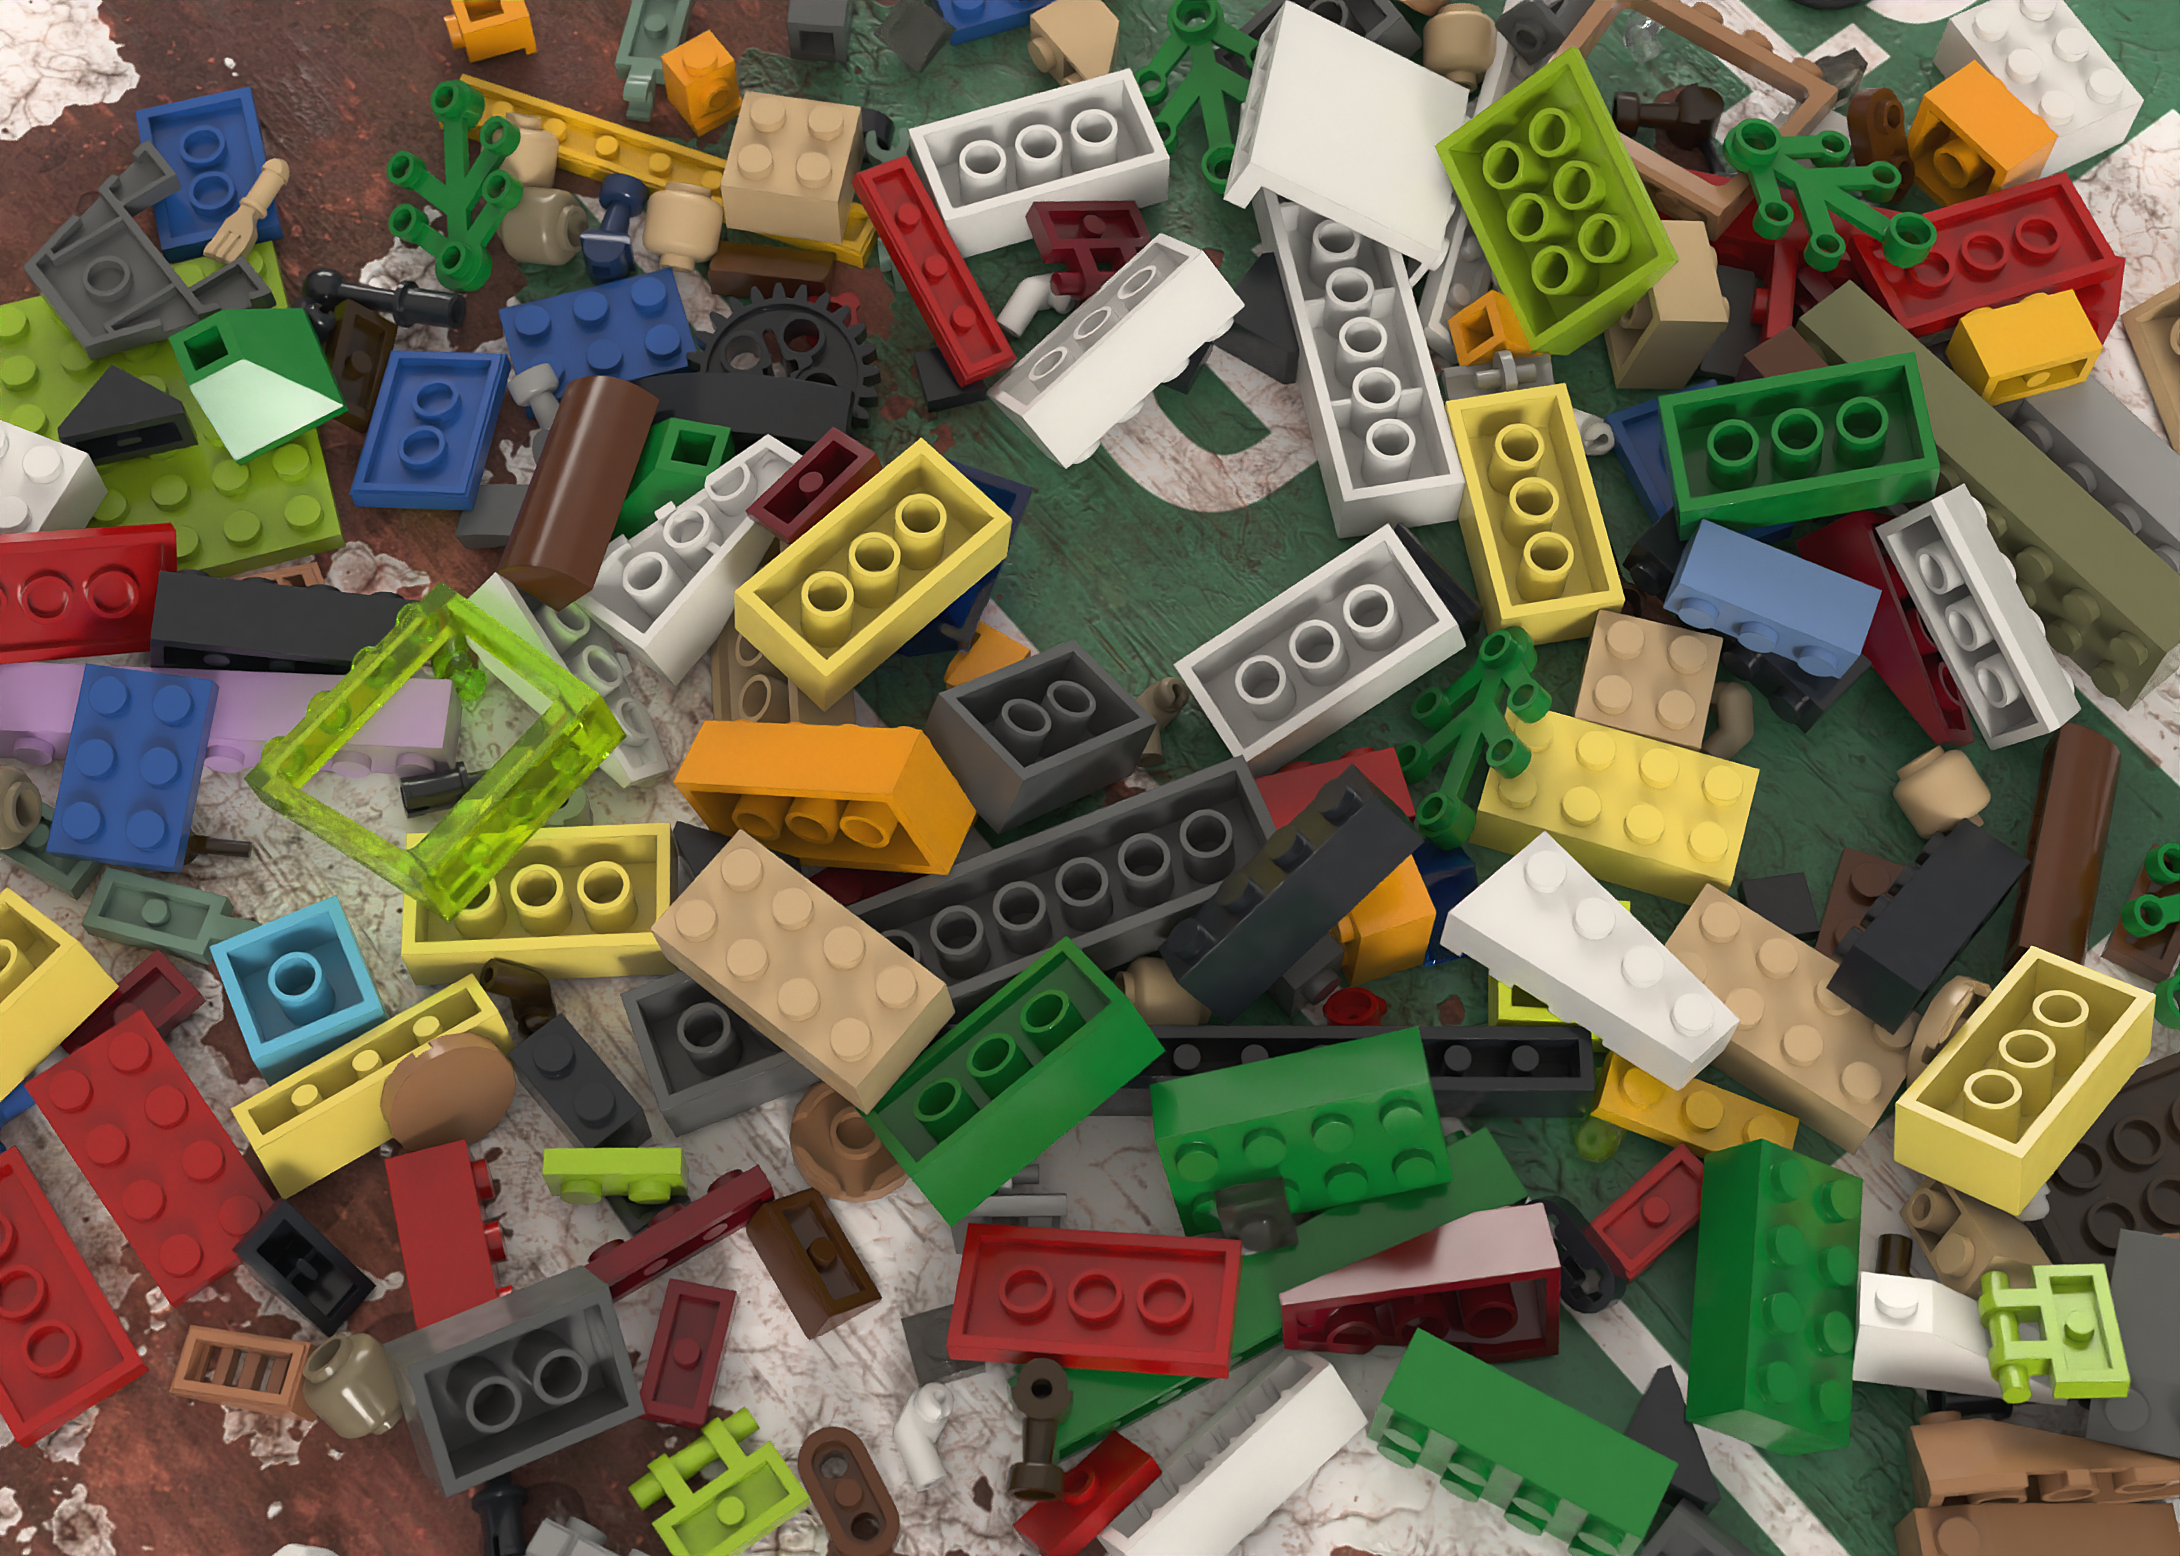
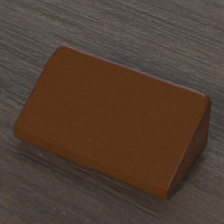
M720 241L718 250L714 254L708 270L711 294L751 298V288L756 286L765 300L772 299L776 283L782 284L786 298L794 299L801 284L806 285L808 298L811 296L820 297L825 292L830 294L837 259L836 253Z
M809 1188L762 1204L746 1226L747 1236L809 1340L828 1333L881 1301V1294L821 1193L816 1189Z

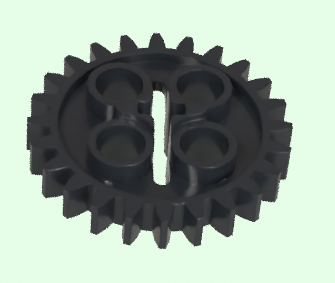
M776 283L772 299L765 300L755 286L751 288L752 304L744 307L739 300L731 296L728 300L732 315L726 318L714 311L709 313L714 333L696 330L694 335L697 345L704 352H688L686 354L688 367L696 371V373H738L775 376L771 357L763 339L766 333H772L776 338L787 378L851 389L856 394L851 426L870 428V415L862 407H877L879 405L878 392L869 387L881 383L880 368L869 365L877 360L875 344H862L867 338V330L864 323L848 327L852 319L849 306H843L833 314L831 313L832 304L829 293L825 292L815 303H811L808 299L806 285L801 284L793 299L786 298L782 284ZM799 336H810L818 341L815 347L807 352H796L788 347L790 342ZM742 353H752L760 357L759 362L750 369L740 370L730 365L731 361ZM850 428L849 436L856 440V436L852 428ZM733 440L735 456L759 440ZM808 450L794 451L803 456Z

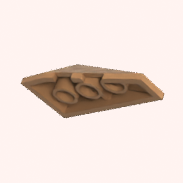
M1957 1411L1935 1412L1920 1417V1425L1910 1426L1905 1439L1917 1508L1979 1503H2130L2180 1497V1458L1983 1418L1962 1420L1961 1413Z
M1979 1503L1914 1508L1894 1527L1899 1556H2180V1533L2173 1503Z

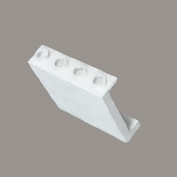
M1286 0L1259 40L1223 199L1245 209L1261 186L1409 256L1407 274L1411 288H1413L1428 269L1436 271L1449 249L1450 240L1444 236L1446 225L1455 210L1457 198L1452 196L1453 185L1435 145L1470 120V117L1465 115L1469 89Z

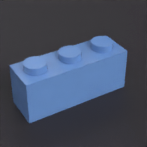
M1702 519L1685 545L1663 608L1678 614L1679 618L1688 625L1701 629L1713 628L1738 638V641L1750 650L1761 653L1773 652L1798 663L1801 669L1812 675L1820 677L1833 676L1841 679L1861 654L1882 590Z

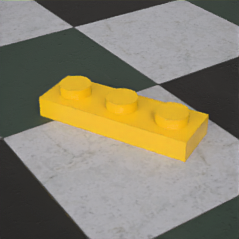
M1612 1050L1605 1057L1590 1112L1591 1116L1674 1148L1683 1143L1695 1156L1703 1159L1705 1154L1761 1138L1792 1150L1800 1120L1797 1117L1696 1078L1691 1079L1683 1088L1676 1091Z

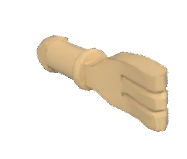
M271 159L262 166V173L248 195L240 200V208L226 218L216 235L205 247L203 256L215 259V261L225 263V265L241 256H244L245 259L248 257L258 238L256 228L258 219H264L267 216V209L282 185H286L288 182L290 169L286 161L283 159Z

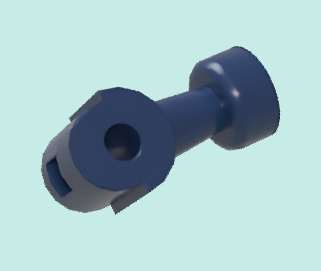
M616 173L610 174L603 179L599 193V203L606 212L599 229L591 228L583 231L579 237L589 278L596 286L626 279L629 277L630 271L636 272L632 242L628 235L630 218L637 217L643 212L648 189L643 182L633 176Z

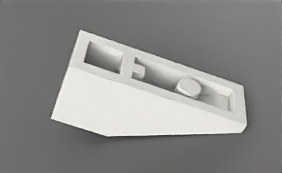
M1861 1272L1856 1305L1853 1380L2002 1398L2000 1383L1995 1381L1990 1373L1987 1353L1993 1345L1990 1330L1985 1329L1981 1325L1978 1301L1933 1280ZM2021 1323L2018 1326L2021 1341L2041 1340L2039 1330L2025 1323ZM2032 1375L2029 1378L2032 1395L2027 1400L2028 1402L2067 1406L2068 1399H2053L2048 1375Z

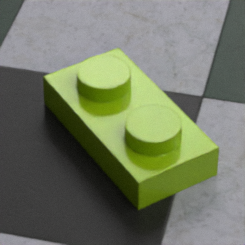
M544 1148L543 1178L551 1195L560 1196V1199L566 1203L589 1205L600 1202L602 1196L621 1195L629 1196V1199L636 1203L661 1204L669 1201L670 1195H688L689 1168L682 1148Z

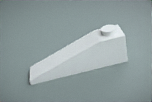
M767 434L709 474L705 480V488L677 507L672 501L668 502L654 512L658 520L629 540L622 534L610 542L593 590L574 601V603L637 659L676 686L717 640L734 610V591L754 575L775 537L774 534L749 519L745 510L793 466L802 455Z
M495 572L452 614L466 636L468 645L479 656L484 666L623 788L663 777L670 770L646 706L632 698L625 678L633 672L627 655L615 653L608 632L574 602L557 612Z

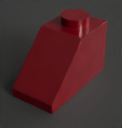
M833 426L745 511L749 519L791 545L883 468L875 452Z

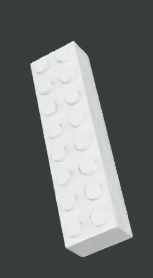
M1241 103L1239 128L1245 103ZM1261 186L1251 201L1264 252H1274L1295 330L1300 350L1296 377L1338 539L1372 534L1388 523L1394 529L1398 523H1403L1407 528L1457 520L1465 487V479L1402 253Z

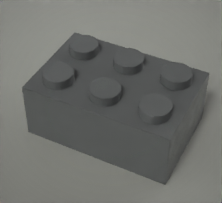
M1071 640L938 693L923 732L929 738L932 746L951 774L957 779L959 786L977 813L999 835L1131 776L1155 729L1157 721L1075 640Z
M582 1265L383 1344L422 1472L446 1498L645 1414L609 1287Z

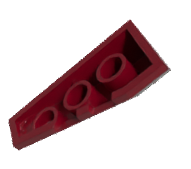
M1865 510L1854 511L1795 541L1802 559L1882 590L1861 653L1873 663L1872 667L1936 745L1965 747L1974 743L1975 740L1966 702L1876 530L1880 525L1898 516Z
M1543 1203L1503 1206L1493 1210L1473 1212L1279 1294L1284 1349L1358 1355L1370 1352L1377 1345L1406 1347L1407 1350L1417 1328H1420L1487 1364L1559 1355L1561 1265Z

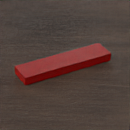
M904 155L856 173L851 184L960 388L1011 368L1017 358L908 156Z

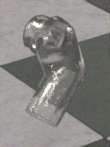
M1633 11L1627 18L1623 41L1625 47L1631 48L1633 59L1638 63H1642L1661 54L1663 46L1658 40L1657 34L1660 33V29L1664 26L1637 11Z

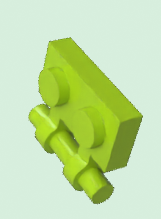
M2104 1264L2032 1265L2029 1281L2030 1288L2011 1289L2008 1275L2002 1271H1990L1981 1276L1980 1283L1983 1295L1979 1297L1977 1305L1981 1325L1985 1329L1990 1330L1993 1345L1987 1353L1991 1377L2000 1383L2002 1398L2005 1402L2018 1404L2030 1399L2032 1394L2029 1378L2032 1375H2048L2053 1399L2127 1397L2131 1380ZM2021 1323H2038L2041 1340L2021 1341L2018 1326Z
M745 1406L724 1421H721L718 1416L704 1427L700 1428L703 1434L701 1437L671 1458H668L664 1453L647 1465L650 1472L627 1487L642 1511L665 1495L673 1504V1509L652 1523L655 1531L672 1556H738L811 1504L810 1497L771 1441H768L747 1457L739 1447V1443L760 1429ZM719 1458L727 1471L693 1494L685 1481Z

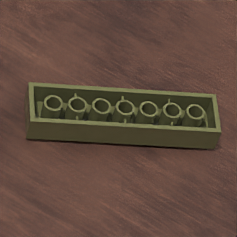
M1849 280L1798 319L1795 330L1829 366L1915 351L1940 463L1935 498L1965 483L1970 495L1983 507L1987 517V528L1999 551L2011 561L2016 573V584L2028 607L2040 617L2045 628L2046 640L2055 651L2068 656L2091 677L2093 684L2102 694L2109 698H2114L2127 711L2180 667V575L1854 282ZM1934 498L1902 504L1909 510H1912Z

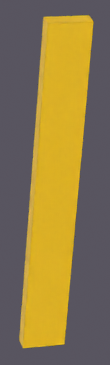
M462 74L459 79L480 91L485 100L483 116L478 124L468 131V138L480 142L479 135L483 124L494 116H501L506 119V112L541 117L540 129L552 132L559 140L557 168L602 182L610 174L630 175L645 184L648 189V198L655 192L665 190L666 183L668 182L701 186L712 191L711 199L719 203L723 208L722 222L726 223L720 184L727 160L466 74ZM439 122L440 127L443 130V123ZM853 201L842 244L753 232L804 250L836 253V260L862 269L879 236L863 205Z

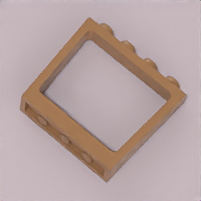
M1595 0L1562 45L1546 63L1551 62L1571 46L1579 48L1585 61L1619 12L1624 9H1632L1800 102L1802 105L1779 129L1782 137L1809 136L1835 107L1839 92L1838 88L1822 80L1823 73L1821 69L1810 60L1802 57L1794 58L1792 63L1772 52L1773 45L1763 34L1748 29L1740 35L1722 25L1724 23L1722 15L1714 7L1703 2H1697L1693 7H1690L1679 0ZM1619 132L1654 207L1677 221H1704L1708 239L1713 242L1722 235L1755 197L1748 174L1739 171L1727 184L1715 186Z

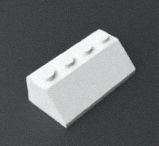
M1159 233L1102 285L1095 294L1089 297L988 389L986 394L1048 458L1067 469L1071 464H1078L1088 459L1098 449L1100 438L1116 423H1123L1134 417L1144 406V398L1161 382L1165 383L1179 376L1189 364L1188 357L1205 342L1214 341L1225 334L1234 322L1233 316L1245 304L1204 251Z
M1965 483L1876 528L1990 751L2050 733L2063 726L2081 710L2074 695V684L2069 673L2057 663L2045 640V628L2040 617L2028 607L2016 584V573L2011 561L1999 551L1987 528L1986 513L1981 504L1970 495Z

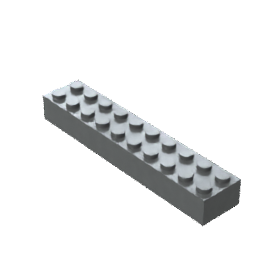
M1242 754L953 865L948 875L930 874L845 908L946 983L956 1012L946 1024H959L1065 936L1102 972L1158 951V947L1168 939L1173 928L1182 920L1190 918L1217 892L1220 884L1229 875L1238 872L1265 847L1268 839L1277 829ZM682 970L620 994L660 1112L676 1138L823 1081Z

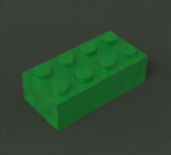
M1915 351L1658 396V429L1680 541L1689 540L1702 519L1737 532L1935 498L1940 463Z
M1418 1026L1150 1084L1155 1142L1185 1237L1454 1181L1443 1125Z
M1763 1138L1705 1154L1685 1421L1787 1457L1849 1447L1863 1179Z
M1417 1328L1380 1400L1367 1436L1379 1443L1377 1446L1378 1452L1388 1460L1413 1469L1416 1463L1440 1475V1484L1452 1494L1470 1502H1477L1481 1497L1504 1509L1503 1517L1516 1528L1535 1536H1541L1545 1531L1570 1544L1567 1550L1572 1556H1631L1643 1541L1678 1466L1677 1462L1420 1328Z

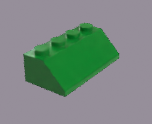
M1065 936L919 1055L868 1115L857 1107L855 1109L952 1228L1025 1166L1032 1163L1042 1152L1071 1128L1084 1120L1094 1109L1128 1081L1137 1076L1145 1067L1164 1053L1165 1049L1132 1002Z

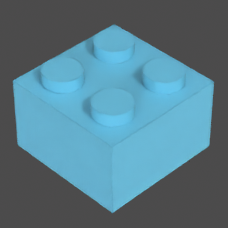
M337 895L209 947L252 1060L269 1087L389 1020L353 927Z

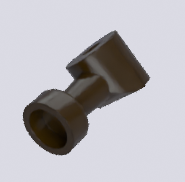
M1698 83L1686 86L1679 92L1674 102L1640 103L1638 93L1616 91L1612 103L1611 117L1617 130L1629 138L1637 135L1639 127L1666 130L1668 139L1675 146L1692 152L1693 148H1699V144L1703 140L1711 139L1713 141L1715 139L1724 109V101L1717 91L1712 88L1698 87Z
M1038 1358L1024 1365L1017 1379V1387L1011 1386L1013 1413L1022 1422L1023 1461L1012 1464L1008 1469L1006 1494L1020 1500L1051 1502L1061 1500L1064 1497L1065 1472L1060 1466L1052 1464L1058 1425L1063 1424L1069 1418L1073 1408V1391L1067 1390V1376L1061 1365L1051 1359Z

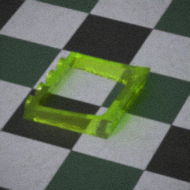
M440 581L419 603H408L399 611L396 618V626L375 647H364L355 655L351 671L331 691H321L313 696L307 706L306 716L286 736H277L267 742L261 753V761L243 779L262 803L377 874L443 920L451 923L627 736L598 692ZM457 634H463L504 663L554 703L415 847L400 849L300 790L449 638Z

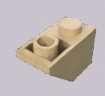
M1056 0L1030 15V42L1028 43L1030 57L1041 72H1049L1061 87L1114 73L1116 71L1119 51V20L1101 0Z
M1926 1176L1898 1212L1942 1284L1976 1301L1983 1295L1980 1278L1987 1272L2002 1271L2008 1275L2011 1289L2030 1288L2029 1281L2032 1265H2052L2028 1227L2010 1213Z

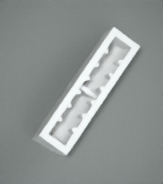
M1285 1349L1159 1465L1163 1472L1160 1477L1096 1537L1110 1556H1226L1368 1423V1420L1329 1361L1311 1351Z

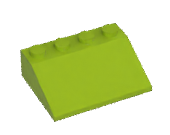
M1571 46L1435 145L1502 293L1507 296L1532 349L1530 354L1535 352L1550 353V355L1571 354L1614 326L1679 261L1676 251L1578 47Z

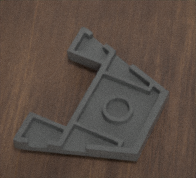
M149 140L143 142L134 150L132 156L135 161L119 177L111 174L98 188L101 196L81 217L73 214L23 266L31 284L90 360L167 339L223 309H271L277 305L270 288L244 256L239 257L191 287H188L132 217L182 188L177 174Z

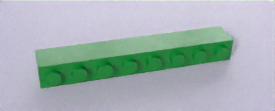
M1487 1127L1469 1136H1466L1463 1130L1445 1136L1454 1181L1313 1211L1314 1218L1293 1229L1289 1223H1282L1258 1237L1254 1242L1256 1248L1243 1256L1230 1372L1283 1344L1279 1294L1473 1212L1493 1210L1503 1206L1524 1205L1529 1194ZM1018 1364L1013 1369L1016 1376L1007 1380L1008 1399L1011 1405V1386L1017 1387L1020 1370L1025 1364ZM1062 1367L1067 1376V1390L1073 1391V1408L1069 1418L1063 1424L1058 1425L1052 1464L1058 1465L1103 1441L1114 1430L1120 1432L1218 1378Z

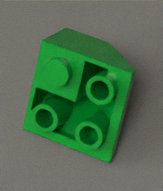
M303 308L223 309L168 337L189 389L232 458L239 466L349 411L308 314Z
M672 417L651 426L610 542L622 534L628 540L656 522L658 519L654 512L668 502L672 501L677 507L704 489L706 477L735 457L731 428Z

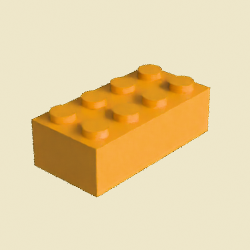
M745 719L735 721L704 720L673 781L710 831L733 837L742 829L764 847L798 857L800 865L948 875L977 812L959 786L957 779L951 774L932 746L929 738L921 729L908 726L875 728L860 727L854 724H843L841 726L807 725L796 721L783 724L752 722Z

